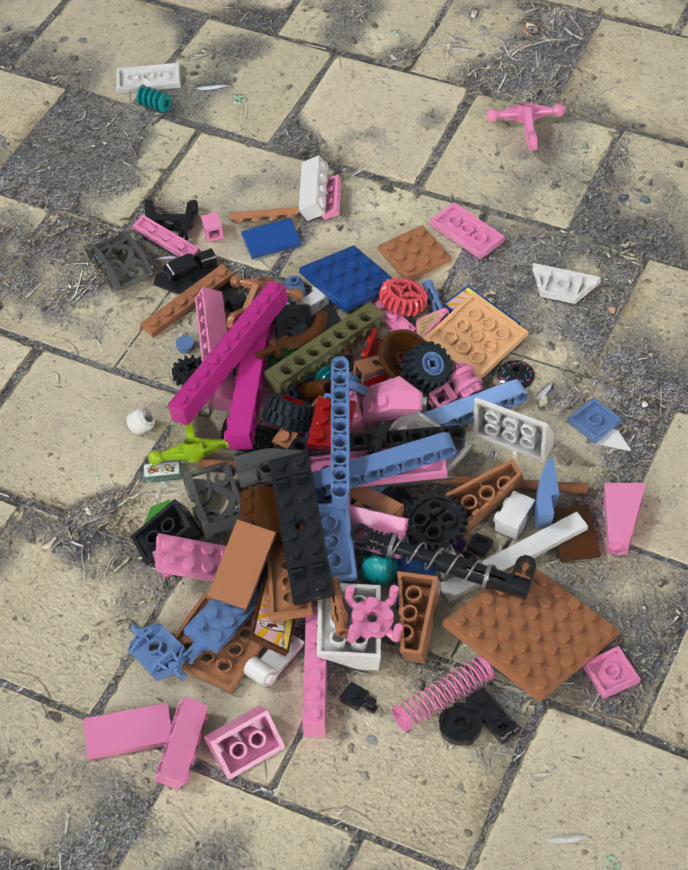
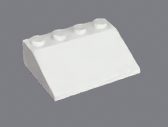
M477 397L474 399L473 436L541 462L546 460L554 442V433L547 423Z
M340 583L344 608L348 612V629L352 624L351 614L353 609L344 602L346 587L349 585L354 587L353 599L359 603L368 597H375L381 601V585ZM330 597L318 600L317 657L354 669L378 670L381 659V638L370 637V639L360 636L354 643H349L347 636L338 637L336 635L335 623L331 619ZM368 616L367 620L369 622H376L377 618Z

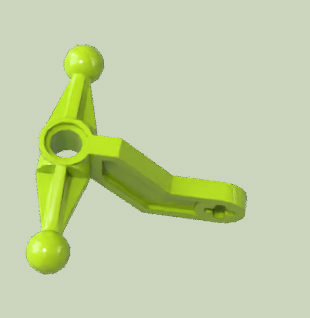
M191 421L188 426L185 425L187 439L162 453L158 450L151 451L148 455V460L152 465H159L163 460H180L193 463L203 460L205 456L224 447L229 448V445L224 439H201L200 437H195Z

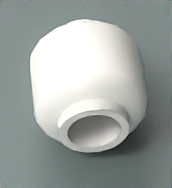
M141 407L127 416V426L134 434L141 435L154 427V414L147 408Z

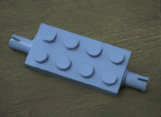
M264 575L257 583L247 611L211 599L184 628V634L190 637L193 642L189 649L182 654L185 662L189 660L188 664H193L201 653L209 650L218 654L254 615L260 584Z

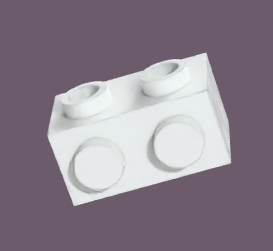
M513 491L510 497L507 496L505 498L502 510L497 511L494 516L495 531L517 540L534 513L535 499Z

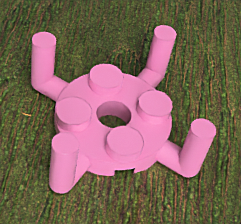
M350 585L346 587L344 602L353 609L351 614L352 624L349 626L347 636L349 643H354L360 636L370 639V637H377L379 639L387 636L394 642L400 641L403 626L397 623L394 626V630L391 629L394 613L390 607L397 600L399 590L397 585L390 587L389 597L384 602L377 600L375 597H368L359 603L353 599L354 587ZM374 616L377 618V621L369 622L367 617Z

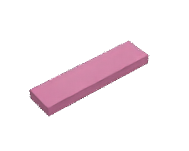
M143 214L132 226V230L177 257L185 254L196 256L200 252V248Z

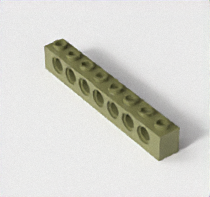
M368 302L266 370L265 386L275 393L285 394L290 392L295 386L303 383L308 376L316 374L321 368L331 364L335 357L344 355L345 352L356 347L364 339H367L368 335L372 334L373 328H377V331L381 330L385 324V312Z

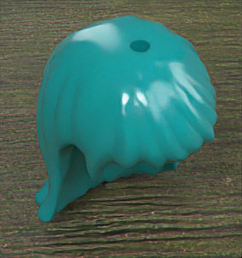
M362 550L363 558L360 566L362 578L370 585L386 586L390 584L397 574V558H387L378 553Z

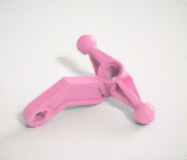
M520 103L502 111L490 109L486 117L491 122L498 120V118L523 122L526 145L529 151H537V135L533 128V121L550 114L560 117L565 113V107L559 103L553 107L533 103Z

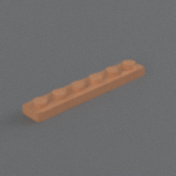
M221 264L140 323L141 328L151 337L156 336L196 306L195 297L202 287L218 290L230 281L234 273Z

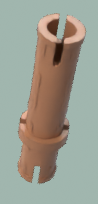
M332 577L335 596L330 597L331 619L335 623L336 635L338 637H345L348 635L349 630L347 624L348 612L344 608L340 580L337 577Z

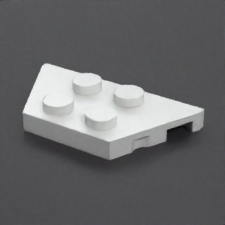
M533 263L532 268L540 297L576 304L599 285L601 279L599 276Z

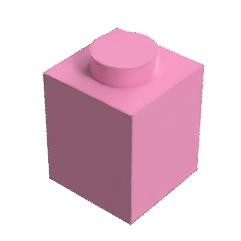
M218 212L201 215L206 241L224 239Z

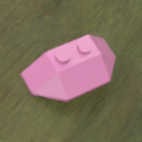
M400 376L370 386L361 407L364 429L378 425L380 420H384V422L421 411L422 392Z

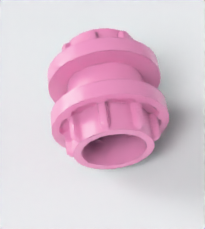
M460 362L451 367L453 373L450 374L451 378L447 382L451 388L454 387V393L459 400L482 392L483 387L481 384L483 381L479 376L473 377L475 372L473 365Z

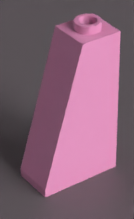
M605 483L603 497L607 554H628L644 497L645 483Z

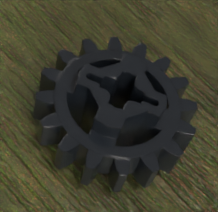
M185 355L184 360L178 358V363H173V381H176L177 386L181 384L183 386L202 363L201 356L195 358L192 355L191 358H188Z

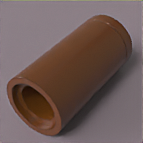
M331 379L298 384L295 389L297 398L309 401L316 400L317 397L324 396L325 393L331 394Z

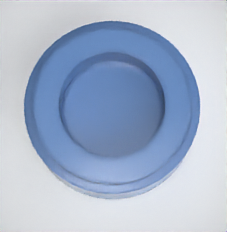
M184 335L176 340V348L180 353H189L195 347L194 340L190 336Z

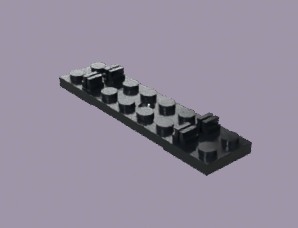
M304 451L269 460L293 603L296 606L335 596L309 453ZM300 525H305L303 530L298 529Z

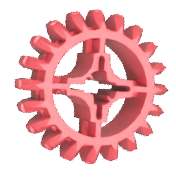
M392 277L391 280L387 279L381 286L379 293L380 303L383 304L384 308H388V311H392L394 314L406 315L407 317L421 314L424 308H426L428 301L427 291L424 290V286H419L418 282L415 283L413 279L407 280V278L401 279L398 277L396 279Z

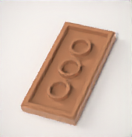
M237 520L208 597L247 611L276 532Z

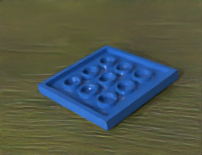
M355 245L301 266L299 270L303 277L343 312L379 298L381 286L387 279L391 280L392 278Z

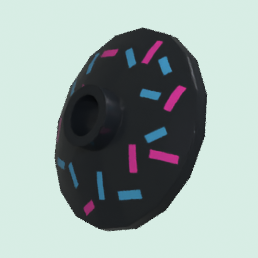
M511 360L500 366L498 380L501 384L512 380H519L523 387L527 388L534 380V370L526 362Z

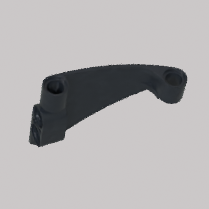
M210 248L196 254V256L185 254L167 262L163 266V272L156 274L154 286L180 295L218 267L214 251ZM229 282L217 290L222 292L223 300L225 301L224 308H227L231 313L243 308L247 299L244 292L237 293Z

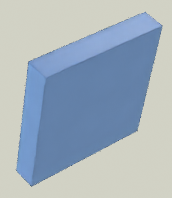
M592 398L568 417L567 423L596 444L620 425L622 418L597 399Z

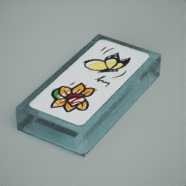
M180 460L162 461L159 465L142 463L143 483L182 479V463Z

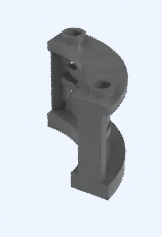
M119 230V235L96 245L89 243L83 246L90 262L94 263L97 267L101 266L103 268L102 274L112 292L121 290L154 275L152 263L147 261L138 244L130 236L129 232ZM112 250L128 251L125 264L116 259L108 260L112 255ZM140 266L145 274L135 278L130 269L135 274H139L136 267ZM128 276L130 281L120 285V283L125 279V277Z
M223 461L192 472L182 473L181 476L188 498L195 504V507H192L196 521L199 522L200 530L205 540L213 539V534L234 528L236 521L240 520L241 497L233 478L235 476L233 465ZM222 469L225 479L220 480L217 473L215 475V483L211 482L210 472ZM206 474L207 480L193 479V477ZM205 489L208 490L205 498L199 496L201 493L205 494ZM212 491L229 500L222 514L213 508H203L210 502Z

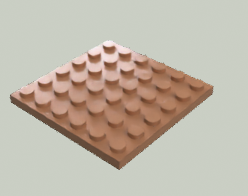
M528 563L522 566L521 574L515 572V575L530 579L531 577L525 576L526 570L529 568ZM537 568L526 600L492 588L489 590L485 589L443 622V627L539 703L620 634V630Z

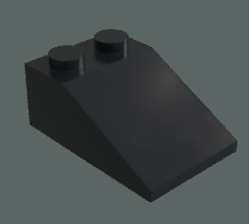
M173 499L130 537L145 564L150 565L155 562L152 552L156 550V537L159 533L192 540L199 539L203 533L189 509L176 499Z

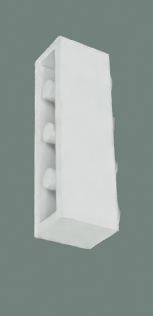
M320 155L302 162L298 211L307 221L324 215L327 206L326 194L329 166Z

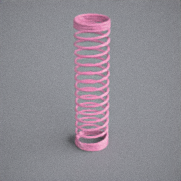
M480 655L475 657V661L470 660L469 664L465 663L464 667L458 668V671L454 670L452 674H447L446 678L442 677L441 681H436L435 685L431 684L430 688H424V692L419 691L418 695L414 694L412 699H407V702L402 701L401 706L396 705L392 707L395 721L403 731H409L411 727L414 728V723L410 715L403 708V703L407 705L413 720L420 724L418 715L425 721L424 712L427 716L431 717L430 709L436 714V706L443 710L442 703L448 707V700L454 703L453 696L459 700V693L462 696H466L465 690L471 693V687L477 689L476 683L482 686V680L487 683L494 679L495 674L491 664ZM471 662L475 663L476 670L471 666ZM466 665L469 666L471 674L465 669ZM460 669L464 670L465 677L459 672ZM472 670H473V671L476 673V675L478 676V678H479L481 684H480V683L477 681V679L475 678V676H474ZM455 672L458 673V677H459V679H460V682H459V680L454 676V673H455ZM467 674H468V675L470 676V678L472 679V681H473L475 687H474V686L472 685V683L470 682V680H469ZM448 676H452L455 686L448 679ZM461 677L464 679V681H465L466 684L468 685L469 690H468V689L466 688V686L464 685V683H463ZM443 679L447 680V684H448L449 689H448L447 686L442 682ZM456 681L458 682V684H459L460 687L462 688L463 693H462V692L460 691V689L458 688V686H457V684H456ZM438 682L441 684L443 692L437 687ZM450 684L452 685V687H453L454 690L456 691L458 697H457V696L455 695V693L453 692V690H452ZM432 686H434V687L436 688V692H437L439 698H438L437 695L431 690V687H432ZM444 687L446 688V690H447L448 693L450 694L452 700H451V699L449 698V696L447 695V693H446ZM426 689H428V690L430 691V694H431V697H432L433 701H432L431 698L426 694V692H425ZM439 692H440V693L442 694V696L444 697L446 703H445V702L443 701V699L441 698ZM420 693L424 694L427 704L420 697ZM415 696L418 697L422 709L416 703V701H414ZM434 696H435L436 699L438 700L440 706L437 704V702H436ZM408 700L413 702L416 712L409 705Z

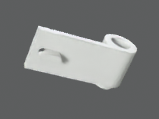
M292 634V642L289 653L286 656H282L269 649L261 659L254 656L248 660L244 667V674L263 687L273 685L277 676L305 645V642Z

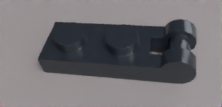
M484 687L466 698V703L477 709V713L481 716L484 725L501 744L506 742L509 736H515L520 732L517 724L506 715ZM502 726L506 727L504 730L499 729Z

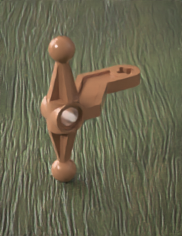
M233 275L231 277L230 284L232 287H244L250 290L243 308L229 314L227 318L228 329L233 326L269 281L278 283L274 278L243 279L240 275ZM286 287L287 297H290L292 301L299 302L303 298V292L300 288L290 290Z

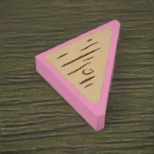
M445 307L416 319L417 334L424 338L439 324L444 316L449 314L448 309Z

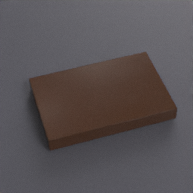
M589 504L553 508L554 517L552 524L578 512L588 525V530L556 546L560 562L600 558L601 553Z

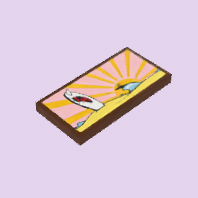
M265 575L261 580L248 639L282 656H286L290 649L295 619L271 621L268 576Z

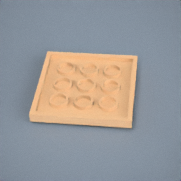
M472 293L423 339L427 342L439 343L442 349L445 348L447 355L450 354L451 356L450 361L454 365L460 362L473 365L475 368L473 377L479 376L482 379L528 336V331L475 293Z

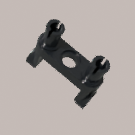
M146 199L145 216L170 231H179L178 236L181 238L185 236V240L188 241L189 231L193 228L194 216L198 213L197 200H189L185 214H155L154 200ZM164 221H171L172 224H167Z

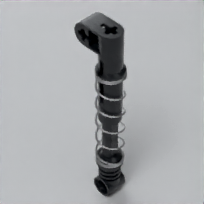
M363 523L355 524L350 531L351 539L357 547L368 548L370 546V549L373 550L375 548V551L380 549L383 556L391 558L396 553L406 557V564H409L414 559L423 562L425 570H428L433 565L437 567L436 571L443 573V576L449 574L461 578L462 582L467 580L479 584L481 588L486 590L492 588L525 600L536 570V562L529 555L520 556L515 562L513 572L509 573L497 569L496 565L490 563L488 566L484 565L481 560L475 562L464 558L462 554L456 556L447 553L444 548L439 549L436 553L429 551L425 542H422L418 547L411 545L407 536L399 540L398 533L390 532L384 535V532L381 531L379 533V530L374 532L373 528ZM359 531H364L367 534L362 540L355 537ZM406 538L407 543L401 541ZM425 544V549L420 548V546ZM525 563H528L529 567L526 570L525 576L531 577L530 579L515 575V572L522 573V566Z

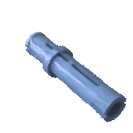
M431 280L423 282L422 286H424V290L427 291L428 295L427 302L431 304L433 311L444 308L440 300V294L436 291Z

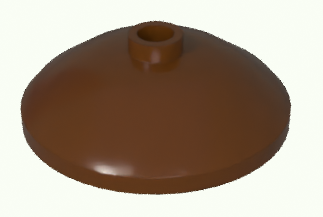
M406 329L394 330L386 335L379 346V361L386 374L391 378L402 377L401 372H403V369H400V365L403 362L400 363L398 358L402 360L407 351L425 342V340L417 333Z

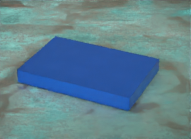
M291 218L241 231L251 259L301 246V240Z

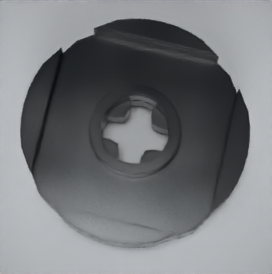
M461 702L453 704L448 709L446 707L439 717L441 737L454 745H472L482 732V718L477 713V709L470 704ZM460 720H463L464 725L466 726L459 728L457 727V725H455V723H459Z

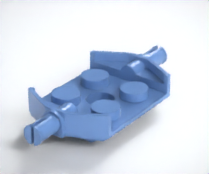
M133 623L134 627L131 625L130 630L135 634V637L128 648L130 654L142 664L156 681L176 675L180 681H184V678H187V674L181 668L185 662L182 654L187 651L186 648L161 623H155L146 628H140L137 623ZM155 645H159L157 650L151 651Z

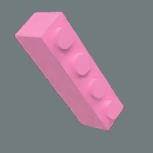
M186 696L178 703L154 781L176 790L183 784L186 785L191 775L189 767L190 764L194 763L197 753L194 751L196 745L200 744L203 733H200L201 728L205 726L209 715L206 714L208 705Z

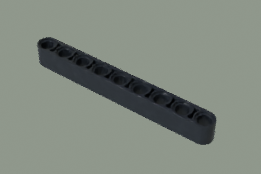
M459 425L389 430L386 437V445L382 448L396 447L447 432L450 434L458 451L465 446L466 432ZM376 431L350 433V452L369 450L372 443L371 437ZM308 437L295 438L291 442V450L308 451L309 456L331 454L329 450L308 448Z

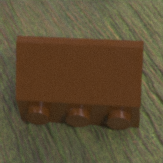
M256 485L242 491L240 498V521L276 532L273 541L276 542L282 539L274 488Z

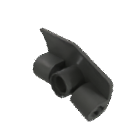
M266 448L234 456L241 489L259 484L272 486L269 460L302 451Z

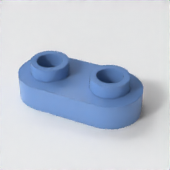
M290 276L285 280V287L290 290L300 288L303 292V297H306L301 277ZM288 297L290 304H296V302Z

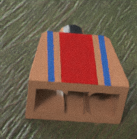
M379 356L354 361L353 373L361 380L360 384L369 388L372 385L387 380L388 375L380 364Z

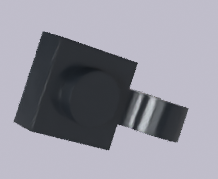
M352 681L339 696L340 702L356 711L363 707L373 714L378 708L375 705L377 700L369 696V691Z

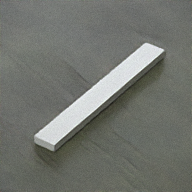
M575 512L483 560L482 564L488 566L490 563L496 565L497 569L508 572L514 568L515 562L520 556L529 555L535 558L588 530V525L578 512ZM453 576L440 583V592L447 602L450 603L480 587V585L467 580L462 582L461 578Z

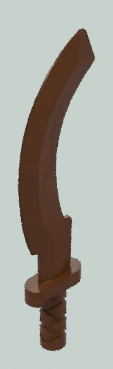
M317 311L313 325L302 334L291 337L285 335L277 340L274 338L268 341L270 345L268 348L255 353L257 359H261L273 352L275 357L281 355V350L285 348L288 350L301 348L323 333L327 324L328 312Z

